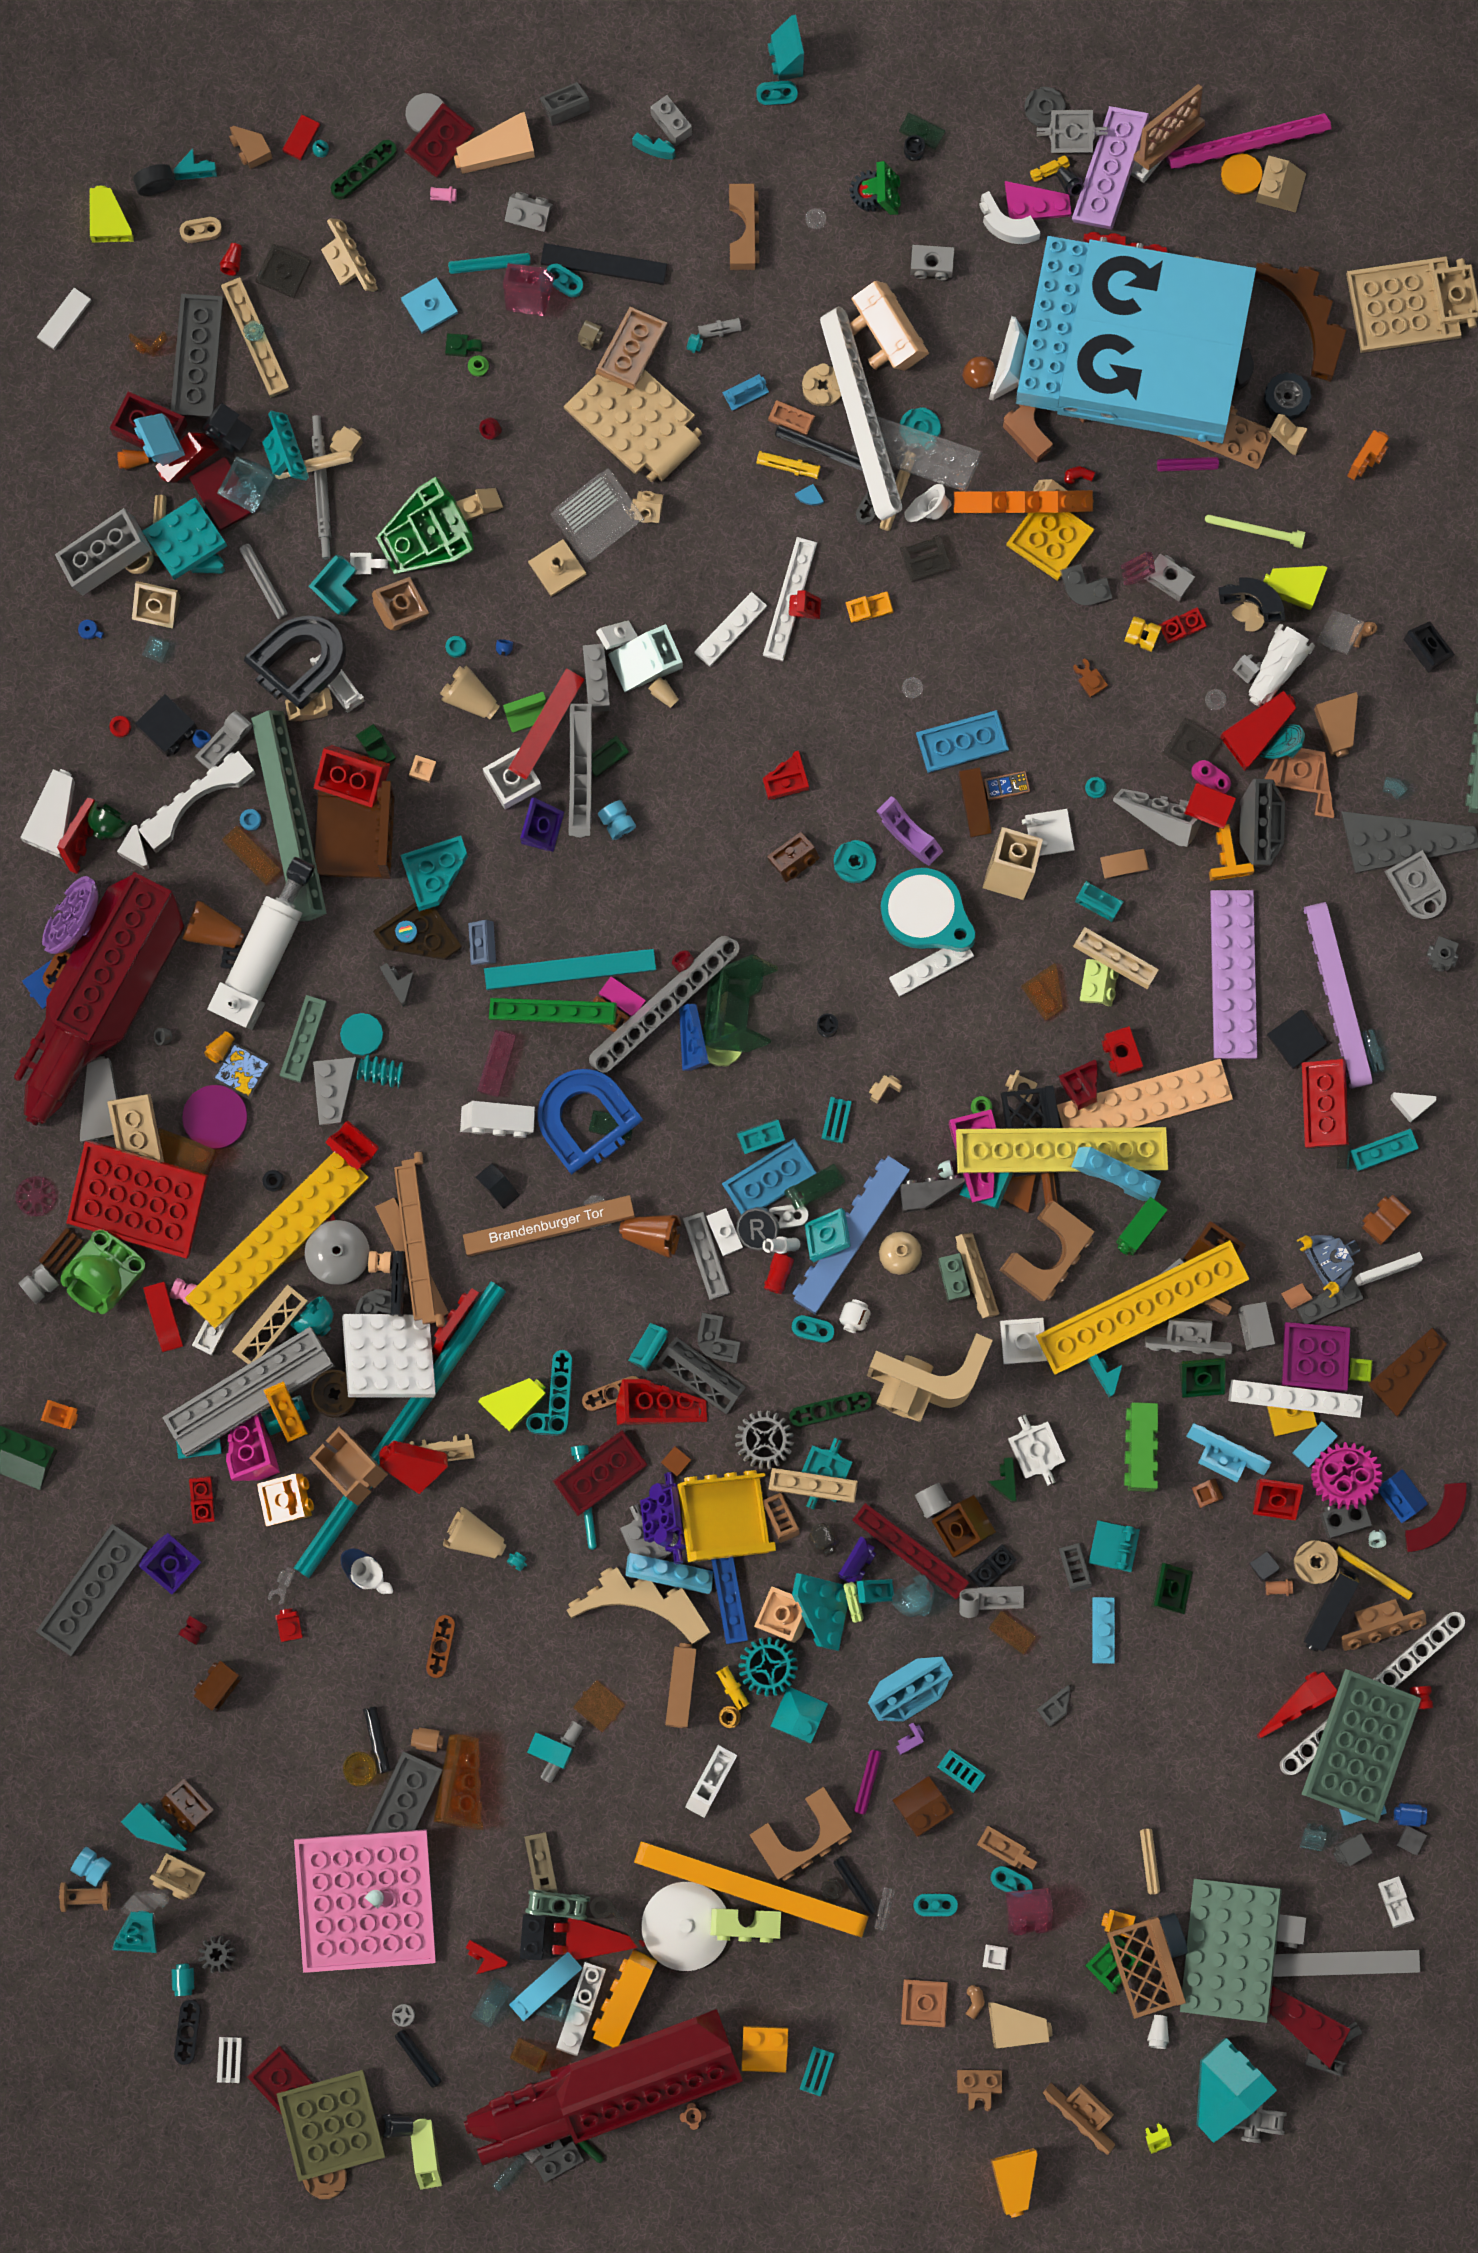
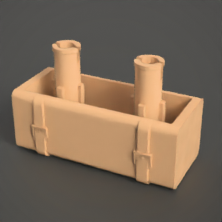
M874 281L851 298L861 314L850 322L853 335H856L868 325L882 348L881 351L868 359L873 369L877 370L878 367L889 360L894 369L905 371L929 354L922 338L915 331L898 303L897 297L892 293L887 283Z

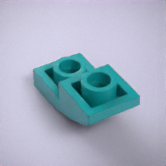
M638 132L632 138V145L647 154L663 159L673 160L675 158L674 146L667 140L662 141L658 138L653 144V141L647 135L642 136Z
M535 1733L527 1753L565 1769L574 1749L539 1733Z

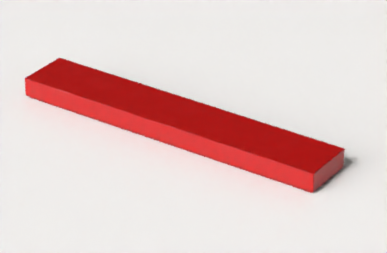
M566 668L508 770L525 780L528 778L583 683L584 678Z

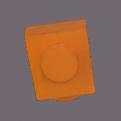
M47 1400L41 1421L61 1428L71 1429L76 1424L78 1414H76L77 1409Z

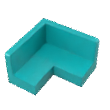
M335 555L309 585L338 615L345 616L359 601L345 587L358 570L345 557Z

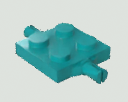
M834 1438L829 1450L820 1449L812 1445L801 1472L846 1479L852 1462L838 1454L842 1441L839 1440L835 1448L838 1439ZM810 1497L806 1507L809 1508L813 1500L811 1509L814 1510L819 1498Z

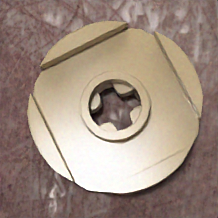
M822 363L812 367L804 375L802 381L803 394L811 404L830 406L840 399L841 392L833 367ZM826 381L828 389L819 390L818 382Z
M1309 1541L1303 1544L1296 1552L1294 1557L1295 1570L1298 1576L1305 1582L1311 1584L1325 1583L1336 1573L1338 1556L1334 1548L1328 1543ZM1313 1556L1314 1558H1321L1320 1568L1311 1566V1558Z

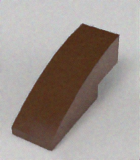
M980 767L959 771L958 777L970 837L991 834Z

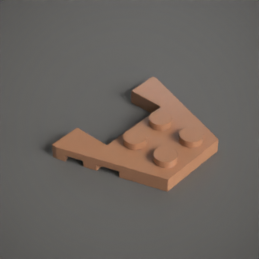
M1301 748L1293 758L1283 756L1274 759L1264 779H1273L1277 787L1317 793L1314 815L1334 818L1325 752Z

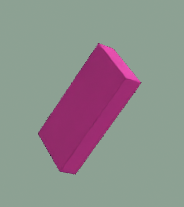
M612 976L599 992V995L607 1001L617 1003V1007L630 1017L642 1008L646 1002L645 999Z

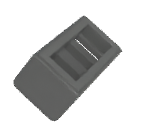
M1080 1543L1059 1548L1070 1592L1092 1588ZM1065 1552H1078V1556L1066 1559ZM1080 1560L1081 1564L1068 1567V1563ZM1080 1569L1083 1570V1572L1079 1574H1070V1572ZM1085 1578L1083 1581L1073 1583V1580Z

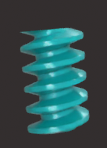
M367 1054L364 1060L362 1058L360 1060L357 1080H360L364 1075L365 1082H369L372 1077L374 1084H377L381 1079L382 1086H385L389 1081L391 1088L397 1083L399 1089L404 1071L403 1062H400L398 1067H395L394 1060L387 1065L386 1058L381 1063H378L377 1056H375L373 1061H370V1056Z

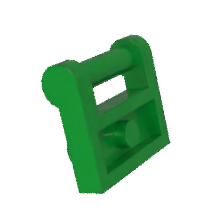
M1115 1935L1113 1938L1116 1946L1124 1949L1126 1944L1118 1935ZM1108 1942L1085 1966L1114 1994L1122 1980L1119 1973L1111 1981L1106 1978L1117 1966L1110 1942ZM1129 1947L1126 1951L1137 1956ZM1117 1949L1118 1954H1119V1957H1120L1122 1951L1119 1950V1949ZM1125 1953L1122 1960L1128 1956L1131 1961L1124 1968L1130 1970L1136 1958ZM1139 1960L1135 1969L1137 1967L1140 1968L1144 1963ZM1124 1970V1973H1125V1976H1126V1977H1127V1975H1128L1129 1972H1127V1971Z

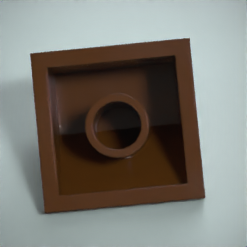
M975 1495L964 1499L931 1520L953 1558L996 1533Z
M222 1661L218 1664L214 1662L207 1672L210 1675L205 1681L201 1680L194 1689L196 1692L194 1697L214 1712L219 1710L243 1678Z
M929 1776L892 1800L916 1837L954 1813Z

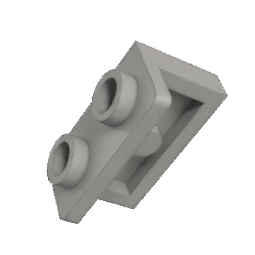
M516 192V194H512L509 197L504 221L545 232L553 204L548 203V200L545 198L536 197V199H532L526 193Z

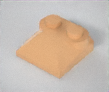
M771 1587L754 1627L795 1643L802 1636L806 1623L801 1614L803 1611L799 1603L795 1602L792 1594Z

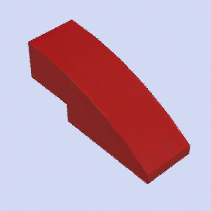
M161 1282L143 1287L162 1352L183 1347L166 1283Z

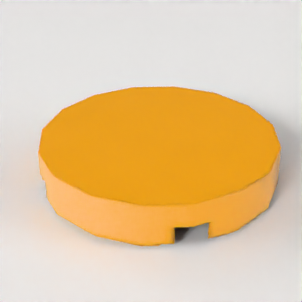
M1248 154L1232 155L1222 166V183L1228 191L1234 194L1252 193L1258 188L1262 180L1261 165L1254 157Z

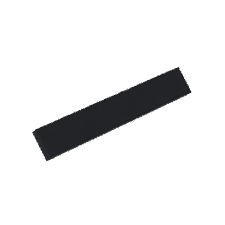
M544 243L540 262L541 265L545 266L559 264L569 270L664 285L667 263Z

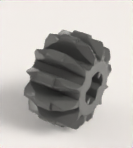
M211 1936V1945L208 1941L204 1940L203 1945L207 1949L199 1948L198 1951L205 1953V1956L199 1957L198 1960H206L207 1962L203 1965V1968L206 1969L211 1965V1973L216 1971V1966L219 1973H223L224 1968L222 1964L228 1969L231 1968V1964L227 1960L235 1961L236 1957L229 1956V1953L235 1952L236 1949H227L231 1944L230 1940L226 1941L224 1945L222 1944L224 1936L218 1938V1943H216L215 1936ZM215 1948H218V1951H222L219 1961H216V1958L211 1956L215 1952Z

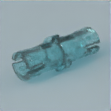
M1368 1030L1370 1039L1366 1031L1361 1032L1372 1074L1378 1073L1376 1064H1378L1380 1072L1385 1071L1386 1069L1380 1054L1382 1049L1378 1047L1375 1030Z

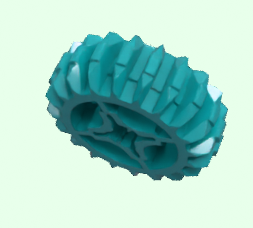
M771 1637L767 1639L768 1644H764L762 1638H759L760 1646H757L754 1641L751 1642L754 1649L751 1651L746 1647L744 1650L749 1654L748 1657L745 1655L740 1656L742 1660H746V1663H739L740 1668H745V1671L740 1672L739 1675H747L748 1677L744 1679L743 1684H747L750 1681L752 1684L749 1686V1690L752 1691L756 1686L758 1687L756 1694L760 1695L761 1689L765 1690V1697H768L769 1690H772L773 1695L777 1696L776 1688H780L782 1693L785 1692V1688L782 1685L785 1683L790 1687L792 1684L787 1680L788 1677L791 1679L796 1678V1675L791 1674L790 1671L798 1669L797 1666H791V1663L796 1662L797 1659H789V1656L793 1654V1650H789L786 1653L784 1650L788 1645L785 1643L780 1648L778 1646L780 1639H777L775 1645L771 1644ZM767 1649L778 1651L784 1659L772 1660L768 1655ZM758 1651H761L762 1663L750 1668L752 1657ZM764 1656H766L770 1664H779L774 1666V1669L771 1668L772 1678H770L767 1670H757L762 1668V1665H765ZM786 1666L784 1677L776 1683L774 1671ZM758 1673L765 1674L769 1685L757 1682L752 1675Z

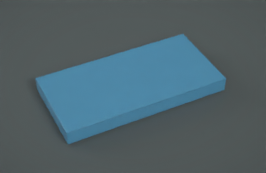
M997 710L916 732L927 773L1009 751Z
M794 1138L723 1182L722 1185L742 1215L750 1208L767 1207L816 1176L817 1173Z

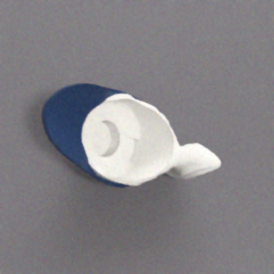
M356 1548L345 1550L342 1553L341 1566L347 1578L360 1589H377L381 1594L393 1593L390 1583L383 1581L381 1566L372 1556Z

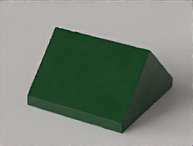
M1225 1358L1181 1361L1179 1371L1182 1398L1225 1394Z
M1161 1563L1151 1607L1185 1614L1193 1572L1167 1563Z

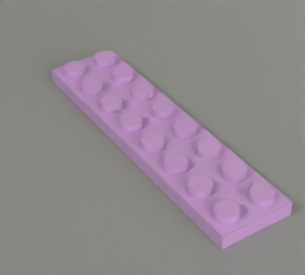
M1211 890L1214 1059H1257L1253 890Z

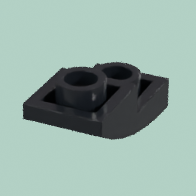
M1001 1544L968 1576L979 1588L988 1587L1017 1559Z

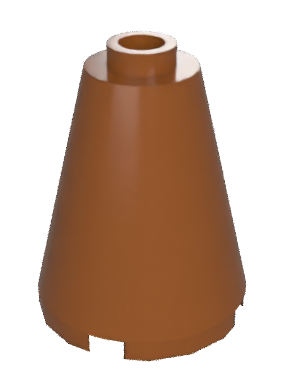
M197 900L182 939L189 942L235 948L236 945L240 946L244 934L241 933L242 928L205 903Z
M678 1215L630 1218L621 1222L619 1233L622 1234V1238L665 1257L672 1258L678 1247L680 1234L677 1235V1226H681V1220Z

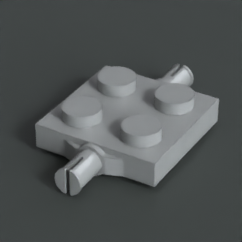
M1051 110L1050 126L1048 128L1037 127V131H1045L1037 132V136H1049L1051 140V153H1093L1095 135L1107 136V132L1099 131H1107L1108 127H1095L1093 110Z
M638 1504L631 1506L629 1509L633 1514L634 1520L620 1528L630 1553L663 1560L671 1552L665 1551V1547L656 1544L655 1541L651 1543L644 1541L642 1513Z

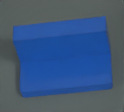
M1403 1469L1383 1482L1381 1487H1378L1379 1493L1401 1523L1428 1505Z

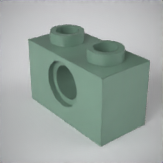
M960 1253L939 1258L938 1264L948 1303L969 1298L970 1292Z

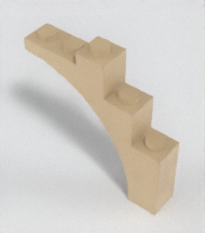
M609 1567L600 1573L602 1577L599 1581L603 1587L600 1589L598 1586L587 1592L588 1597L583 1600L577 1598L568 1604L570 1608L567 1609L570 1617L574 1618L588 1610L602 1606H635L652 1611L669 1620L682 1631L692 1645L710 1634L708 1627L683 1588L679 1590L676 1587L665 1594L667 1598L663 1599L652 1581L639 1579L633 1583L634 1588L631 1589L618 1568L613 1570L612 1567Z

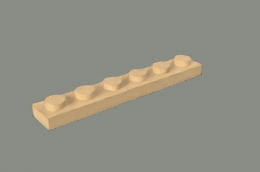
M239 277L222 284L221 288L270 398L290 390L241 278Z

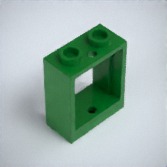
M1150 1197L1116 1241L1119 1245L1117 1247L1118 1250L1125 1255L1130 1253L1133 1256L1165 1215L1167 1209Z

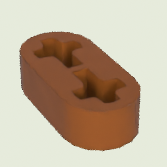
M64 951L55 954L43 975V982L48 989L52 990L55 982L49 984L48 977H53L57 971L56 978L58 979L65 966L63 964L58 969L61 964L59 958L64 959L67 956L68 960L71 955L69 952Z

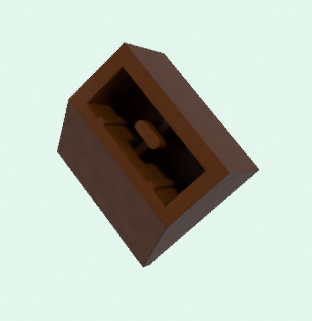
M1209 1221L1184 1256V1259L1188 1261L1229 1240L1239 1257L1246 1245Z

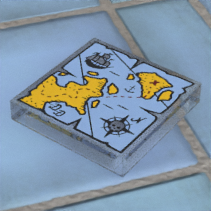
M234 1042L212 1079L250 1100L269 1069L271 1062Z

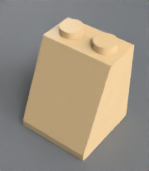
M1002 827L986 872L983 888L1024 900L1035 874L1043 839Z
M994 2002L988 2003L995 2048L1049 2042V2037L1053 2036L1051 2023L1047 2022L1046 2019Z

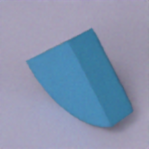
M814 484L795 493L796 498L802 503L814 506L824 503Z

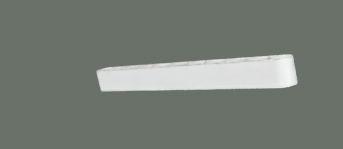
M836 307L823 315L820 321L873 508L877 517L885 521L902 510V503L847 313L843 308Z
M1451 1612L1444 1616L1373 1680L1385 1684L1383 1677L1386 1673H1389L1393 1676L1394 1681L1392 1685L1388 1686L1394 1688L1398 1686L1464 1627L1465 1619L1463 1615L1458 1612ZM1451 1616L1458 1619L1459 1624L1457 1628H1452L1449 1625L1448 1621ZM1434 1631L1441 1632L1443 1637L1441 1642L1438 1643L1433 1640L1432 1634ZM1418 1645H1423L1426 1648L1424 1657L1417 1655L1416 1647ZM1402 1659L1409 1661L1410 1668L1408 1671H1403L1400 1668V1661ZM1327 1720L1282 1758L1280 1769L1284 1774L1294 1775L1314 1759L1320 1743L1318 1733L1324 1730ZM1304 1745H1309L1312 1748L1311 1756L1305 1757L1302 1754L1301 1749ZM1288 1759L1295 1761L1296 1768L1294 1771L1286 1769L1285 1762Z

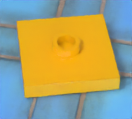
M1267 1406L1274 1437L1317 1427L1314 1412Z

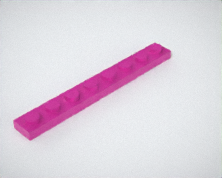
M1324 113L1174 150L1166 157V160L1171 169H1179L1185 165L1203 163L1205 160L1212 158L1220 159L1232 153L1240 154L1245 152V150L1260 149L1265 147V145L1273 143L1281 144L1285 140L1293 138L1301 139L1305 135L1313 133L1321 134L1331 129V122Z

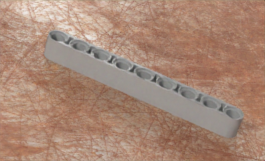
M728 936L717 938L694 959L690 967L681 971L591 1053L589 1057L591 1066L600 1072L610 1071L739 953L738 942ZM730 942V948L725 952L724 945ZM712 956H714L715 961L711 966H709L708 961ZM699 971L698 978L693 980V973ZM683 985V991L677 994V988ZM667 999V1006L665 1008H661L662 1001ZM651 1013L652 1019L646 1023L645 1018ZM636 1028V1034L630 1037L631 1029ZM620 1042L619 1050L614 1051V1045ZM604 1056V1063L598 1066V1060Z

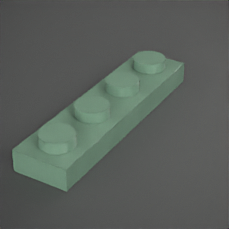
M306 995L280 1077L301 1083L327 1001Z

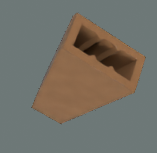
M680 1643L679 1647L674 1648L665 1724L669 1727L688 1729L696 1649H692V1644Z

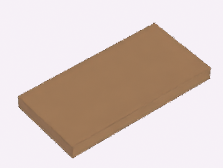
M629 307L595 374L634 390L668 323L633 307Z

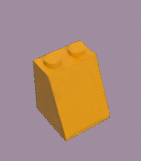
M743 2026L742 2071L786 2073L788 2028Z
M1034 2148L990 2159L1003 2211L1006 2215L1009 2214L1011 2218L1024 2215L1023 2210H1027L1029 2207L1037 2152Z

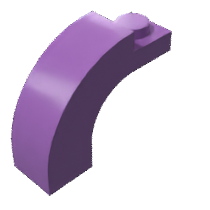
M892 796L877 810V813L882 818L881 822L889 832L926 865L929 866L943 852L935 838L919 828Z

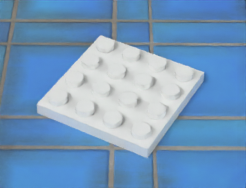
M390 1314L343 1315L348 1397L435 1396L430 1324L424 1325L422 1320L414 1321L413 1315L406 1314L403 1317L398 1315L390 1316Z

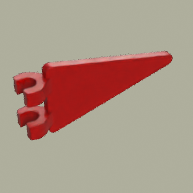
M568 1918L567 1923L553 1924V1932H567L566 1946L552 1945V1954L565 1955L569 1952L575 1960L645 1946L643 1940L581 1920Z

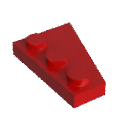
M87 798L80 807L79 812L73 822L70 823L68 830L57 846L67 867L75 874H78L80 869L77 866L80 855L85 856L87 851L85 848L86 839L91 837L94 832L88 823V814L95 802L91 798Z
M471 1288L468 1294L465 1292L462 1294L458 1301L459 1307L457 1310L452 1309L446 1318L448 1322L445 1327H439L434 1336L437 1339L432 1353L438 1357L440 1356L446 1340L449 1341L458 1327L457 1324H461L475 1303L479 1292Z

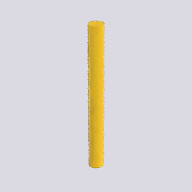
M1338 1546L1336 1549L1337 1555L1407 1600L1411 1598L1413 1594L1411 1591L1341 1546Z

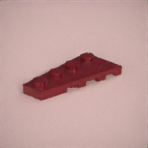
M1272 1986L1270 2014L1331 2069L1351 2029Z

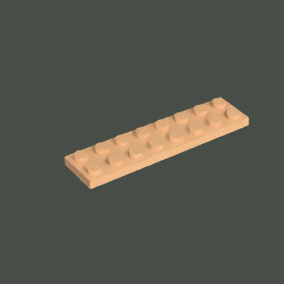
M1221 1059L1097 1093V1102L1081 1110H1077L1072 1101L1057 1104V1111L1063 1128H1135L1231 1101L1233 1098Z

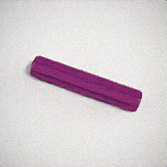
M1218 457L1157 460L1158 471L1214 470L1219 467Z
M871 1750L869 1753L855 1806L856 1813L866 1814L881 1758L880 1751Z

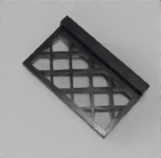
M1053 1085L1000 1093L1006 1129H1015L1011 1124L1014 1116L1024 1122L1020 1129H1024L1026 1125L1031 1128H1037L1030 1122L1035 1113L1042 1118L1043 1124L1040 1128H1060ZM1030 1094H1038L1039 1103L1036 1108L1026 1101ZM1014 1096L1021 1101L1015 1110L1008 1105L1007 1097ZM1023 1104L1033 1111L1028 1119L1018 1113ZM1023 1172L1013 1174L1014 1177L1062 1172Z

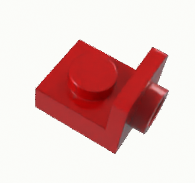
M292 1608L280 1610V1614L275 1615L281 1642L303 1638L298 1612H293Z

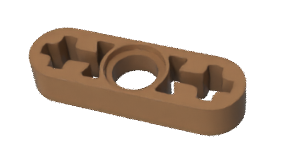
M630 1376V1377H627V1378H624V1379H639V1378L636 1377V1376ZM622 1379L587 1392L582 1398L584 1408L588 1411H596L615 1404L617 1398L615 1400L608 1399L606 1392L609 1388H615L619 1392L620 1387L618 1385L622 1383ZM603 1391V1398L607 1403L602 1404V1400L595 1402V1407L586 1404L589 1396L592 1395L593 1398L600 1397L598 1392Z

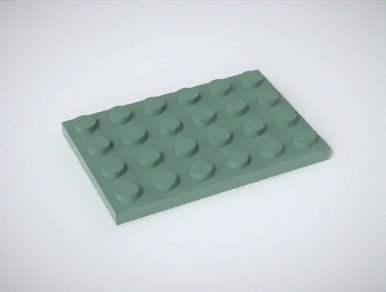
M1345 1669L1302 1795L1378 1823L1421 1698Z
M1194 1879L1187 1940L1188 1953L1185 1959L1182 1987L1186 2003L1181 2004L1180 2012L1269 2023L1282 1889Z

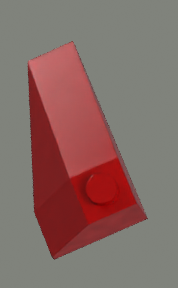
M1314 1671L1305 1676L1306 1681L1298 1687L1257 1734L1258 1739L1336 1696L1337 1689L1324 1672L1318 1674Z

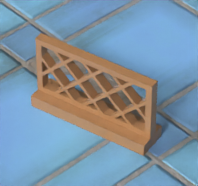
M1197 84L1142 128L1140 150L1134 154V161L1150 170L1204 127L1205 120L1200 117L1202 86Z
M1154 1916L1145 1921L1107 1933L1134 2019L1186 2003L1158 1917ZM1146 1926L1148 1936L1145 1942L1133 1937L1137 1928ZM1133 1930L1132 1933H1131V1935L1125 1933V1932H1128V1931ZM1122 1933L1129 1937L1124 1949L1116 1946L1113 1936ZM1132 1939L1143 1944L1138 1956L1126 1951ZM1149 1939L1151 1941L1152 1946L1147 1944ZM1146 1946L1154 1950L1155 1953L1151 1964L1140 1958ZM1117 1949H1119V1950L1122 1951L1120 1957H1119V1954H1118ZM1125 1953L1136 1958L1130 1970L1124 1968L1121 1963ZM1139 1960L1149 1965L1144 1978L1133 1972ZM1156 1960H1157V1963H1158L1159 1968L1156 1967V1966H1154ZM1152 1968L1161 1972L1162 1977L1158 1985L1147 1980ZM1124 1970L1129 1972L1127 1977L1125 1976ZM1131 1975L1142 1979L1137 1992L1129 1988L1128 1981ZM1145 1982L1156 1987L1151 1999L1140 1994ZM1163 1982H1164V1985H1165V1988H1166V1989H1164V1988L1161 1987V1985H1162ZM1159 1989L1167 1992L1170 2002L1159 2004L1154 2001ZM1131 1992L1135 1993L1134 1998H1132ZM1138 1996L1149 2001L1146 2009L1137 2012L1135 2007ZM1152 2003L1158 2005V2006H1155V2007L1150 2008L1151 2005H1152Z

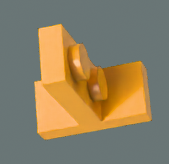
M1229 824L1225 825L1224 829L1219 828V832H1216L1217 844L1222 846V853H1219L1221 865H1225V867L1211 869L1209 872L1210 881L1252 875L1254 873L1253 864L1236 865Z

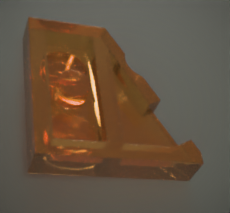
M1055 963L1021 985L1022 990L1045 1021L1063 1010Z

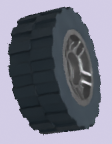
M1285 372L1284 374H1278L1275 378L1273 377L1264 393L1266 409L1275 418H1277L1278 414L1285 415L1291 421L1301 417L1306 412L1311 400V389L1308 386V382L1295 373ZM1286 393H1289L1290 400L1284 398Z

